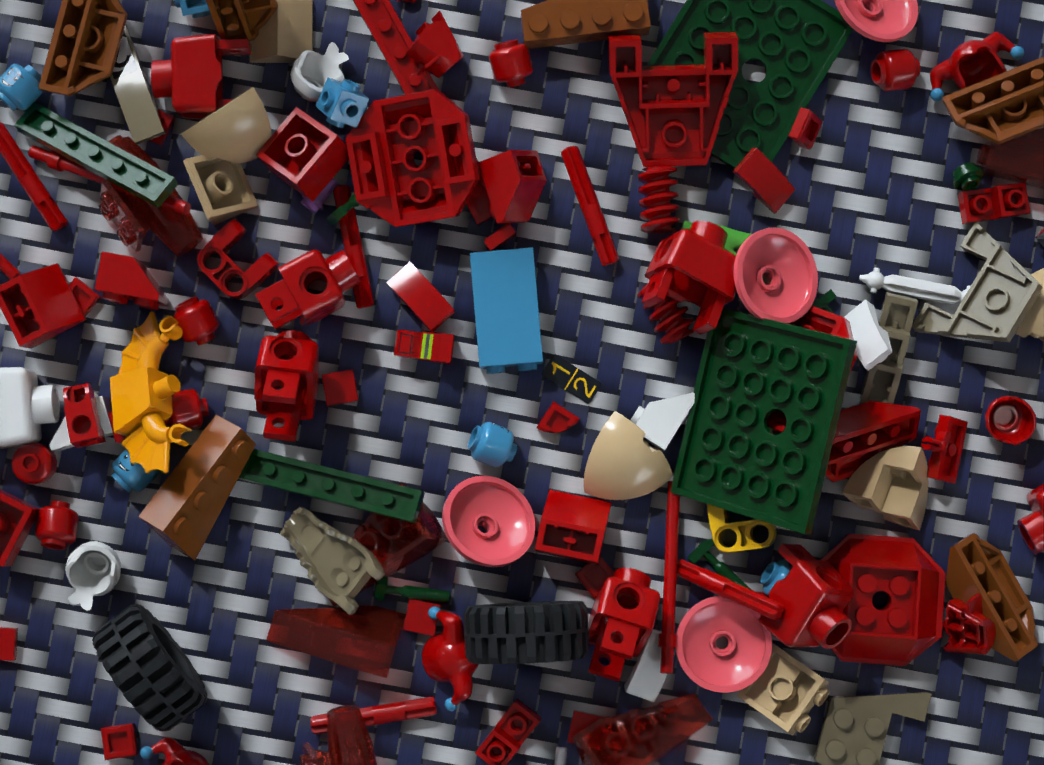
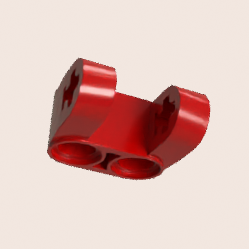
M234 218L220 229L199 252L197 262L200 269L223 293L232 299L239 300L245 298L259 287L278 268L280 263L267 252L244 272L226 254L247 231ZM212 254H219L221 256L220 266L216 269H208L206 266L207 258ZM235 276L242 277L243 287L241 290L230 292L228 289L229 280Z

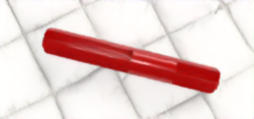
M0 122L1 155L52 231L61 230L67 225L66 218L5 125Z
M577 146L567 147L561 152L600 262L603 266L614 264L619 260L580 150Z
M341 185L334 188L333 195L336 209L349 201L352 195L349 185ZM353 207L339 220L345 254L360 280V284L353 287L356 307L363 309L371 307L374 304L355 208Z
M683 559L677 561V576L771 619L778 620L781 618L784 611L782 603L739 585L713 571L701 568Z
M426 697L314 715L311 717L310 724L313 734L317 735L434 716L437 713V707L434 697Z

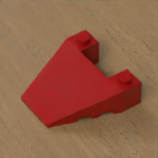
M736 32L704 33V64L642 66L640 35H608L610 75L643 167L707 165L719 130V124L738 72V36Z

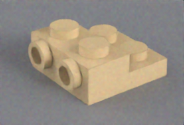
M773 643L770 661L763 674L753 684L740 690L736 696L793 736L796 731L802 733L811 720L808 713L815 704L818 707L821 706L830 691L826 689L829 684L828 681Z

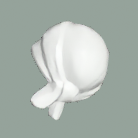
M333 42L329 44L324 56L310 50L303 51L299 58L294 61L290 73L296 92L310 102H317L328 77L341 82L345 79L339 65L349 60L348 55L344 52L339 53V48Z
M90 541L80 545L70 553L65 568L66 576L75 589V592L68 597L70 605L74 606L80 603L82 609L89 611L92 607L93 596H103L115 587L121 576V562L117 553L110 546L98 541Z

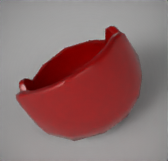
M1007 395L996 398L989 404L984 414L985 428L994 439L1002 443L1019 445L1031 438L1036 428L1035 412L1025 400L1019 397Z

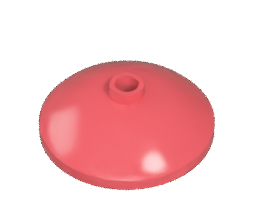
M834 0L841 16L852 29L862 36L878 42H894L902 39L913 29L918 17L917 0Z
M766 228L751 234L740 246L734 263V282L742 303L756 318L790 323L801 318L812 306L818 288V272L811 251L797 235L782 228Z
M493 476L468 478L455 486L444 503L442 522L449 542L460 555L475 564L485 567L509 565L521 558L532 544L535 535L533 510L526 497L515 486L503 479ZM478 526H482L486 533L481 532Z
M721 596L706 598L691 607L682 618L676 633V655L686 675L697 685L720 693L735 692L753 684L765 671L772 653L771 632L759 623L761 614ZM719 637L727 639V646L723 649L716 646V640Z

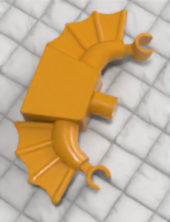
M153 311L149 313L142 325L133 329L130 343L121 352L122 363L117 375L110 377L113 428L115 433L127 437L121 444L129 452L130 463L141 464L146 474L154 470H161L167 474L169 472L170 443L174 442L183 447L188 446L189 442L182 440L181 435L185 431L191 432L192 430L182 424L166 427L164 422L173 413L171 395L179 392L181 385L176 376L159 371V364L163 352L169 345V339L173 341L178 340L183 332L182 328L177 325L178 321L172 316L164 317L158 327L156 315Z

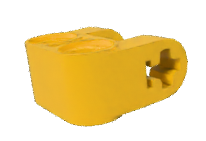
M707 504L713 541L719 550L723 552L747 551L766 548L774 543L776 539V525L758 519L728 523L726 509ZM760 524L766 526L769 531V537L763 543H758L753 538V530ZM727 529L734 530L737 535V541L732 547H726L721 541V535Z

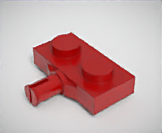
M939 415L938 425L935 428V439L929 436L922 439L923 442L929 443H921L922 448L932 451L928 462V478L956 484L968 425L967 421L951 416Z

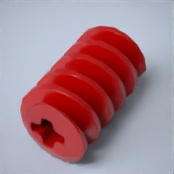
M672 166L643 168L642 170L646 172L638 175V181L645 183V185L639 187L638 193L648 197L639 200V206L647 208V210L640 213V218L649 222L641 225V231L644 233L677 231L671 228V225L680 222V218L671 216V212L678 210L679 205L670 203V200L678 197L679 193L669 190V187L678 184V180L669 178V174L676 172L677 168Z
M648 284L643 286V289L637 294L638 299H643ZM667 295L664 301L651 307L643 305L644 310H655L649 316L650 322L660 321L654 328L655 333L666 332L660 340L661 344H672L695 333L692 331L693 329H688L694 318L682 317L688 310V307H677L678 302Z

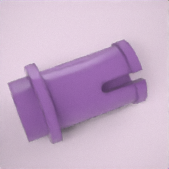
M333 178L313 202L302 195L303 200L301 204L315 214L318 210L322 211L324 209L323 203L339 183Z

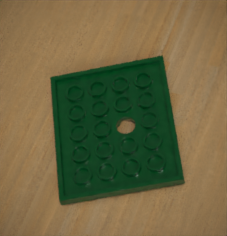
M686 0L646 66L704 64V33L736 32L738 36V72L733 82L710 154L732 169H735L752 148L759 149L771 162L773 161L788 137L800 107L806 108L854 29L846 23L838 10L821 0ZM751 60L762 62L766 71L765 78L758 83L746 81L742 75V66L745 62Z
M723 308L716 328L707 332L693 392L695 393L694 404L688 413L670 492L802 534H811L857 341L775 320L758 319L751 314ZM779 409L785 414L787 422L784 431L774 435L772 429L767 426V420L770 413H774Z

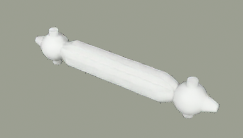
M874 268L869 274L859 276V280L866 283L870 288V293H876L882 287L889 293L950 305L958 302L961 303L970 286H967V289L961 292L955 286L894 274L884 277L880 273V268Z

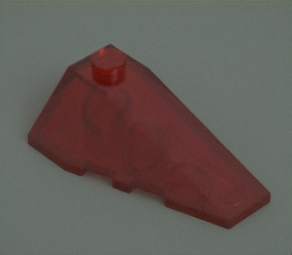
M377 605L359 606L352 615H349L341 607L276 609L266 641L387 678L391 670L406 614Z
M693 693L660 702L655 706L640 710L637 708L625 714L600 718L575 734L573 740L583 765H654L709 724L713 718Z

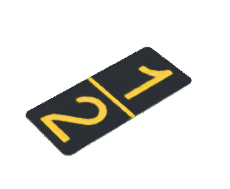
M556 354L551 357L542 372V376L587 404L592 401L601 386V382Z

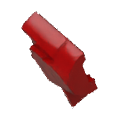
M438 11L431 19L433 23L427 24L424 22L415 32L418 36L406 53L416 62L424 63L423 68L417 73L418 76L428 70L437 78H440L464 57L441 11Z
M976 594L967 603L958 598L948 601L946 607L947 617L942 626L945 628L946 634L949 635V642L943 646L945 652L986 655L994 644L996 628L994 622L983 615L981 594Z

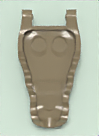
M299 507L285 521L280 534L297 550L295 555L299 558L300 565L308 570L307 576L315 584V588L340 605L349 615L354 614L359 607L354 598L372 576L374 579L380 580L385 575V571L377 558L360 542L320 521L306 508Z

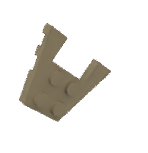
M974 222L960 247L965 252L986 260L954 314H950L926 302L911 327L919 333L1010 343L1043 287L982 226Z
M929 692L830 697L814 760L821 765H879L892 714L925 722L932 694Z

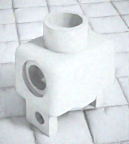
M1 367L0 449L22 446L31 442L38 443L42 436L41 424L57 423L59 421L60 403L57 388L54 384L38 386L37 374L32 370L23 367Z

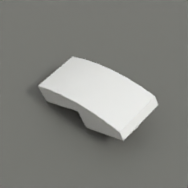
M864 300L844 316L850 321L853 338L857 341V356L865 369L869 371L878 363L883 362L892 353L888 332L879 326L875 307L869 301Z
M653 629L624 685L626 693L655 702L667 674L660 673L661 648L658 647V634L662 632Z

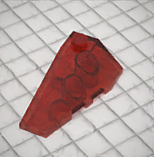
M402 482L398 484L401 486L408 487L405 483ZM422 502L416 524L371 513L363 524L358 525L353 537L374 554L385 571L384 576L386 577L419 560L448 540L435 514L424 502ZM371 576L359 593L376 584L377 580ZM329 599L332 606L338 605L336 602Z

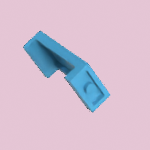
M533 247L470 253L480 369H486V374L504 373L505 367L518 366V371L537 370V364H543Z

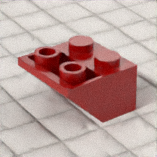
M508 150L478 162L480 169L479 179L487 191L490 200L489 211L492 217L496 219L497 224L528 222L547 181L538 151Z
M101 252L95 290L103 294V299L122 305H128V300H133L134 304L140 305L141 308L159 311V305L169 306V299L145 264L131 256Z
M58 263L21 274L0 285V308L20 347L32 349L87 320Z
M549 489L541 517L535 551L599 565L612 502Z

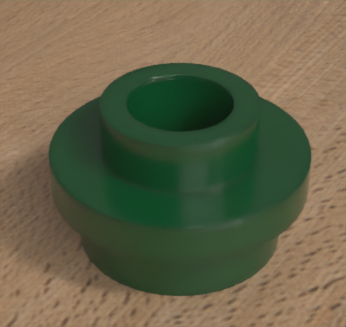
M965 163L953 171L952 177L954 179L952 183L957 190H973L979 186L984 173L974 163Z

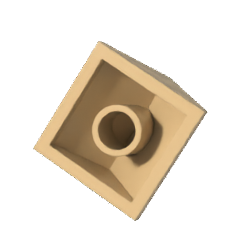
M277 0L278 8L268 22L259 29L256 39L250 41L252 45L250 63H294L303 51H313V0Z
M204 155L186 158L183 161L205 215L213 225L258 206L241 163L230 164V161L219 158L210 159Z

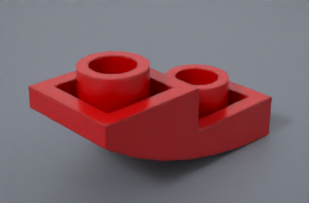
M752 148L733 171L739 179L753 190L751 193L774 214L777 213L795 191V188L781 171L757 148Z
M1026 182L957 193L962 224L1030 214Z
M411 262L386 282L390 289L432 333L455 313L453 307Z
M516 698L476 750L475 754L489 765H507L522 743L538 725L541 717Z

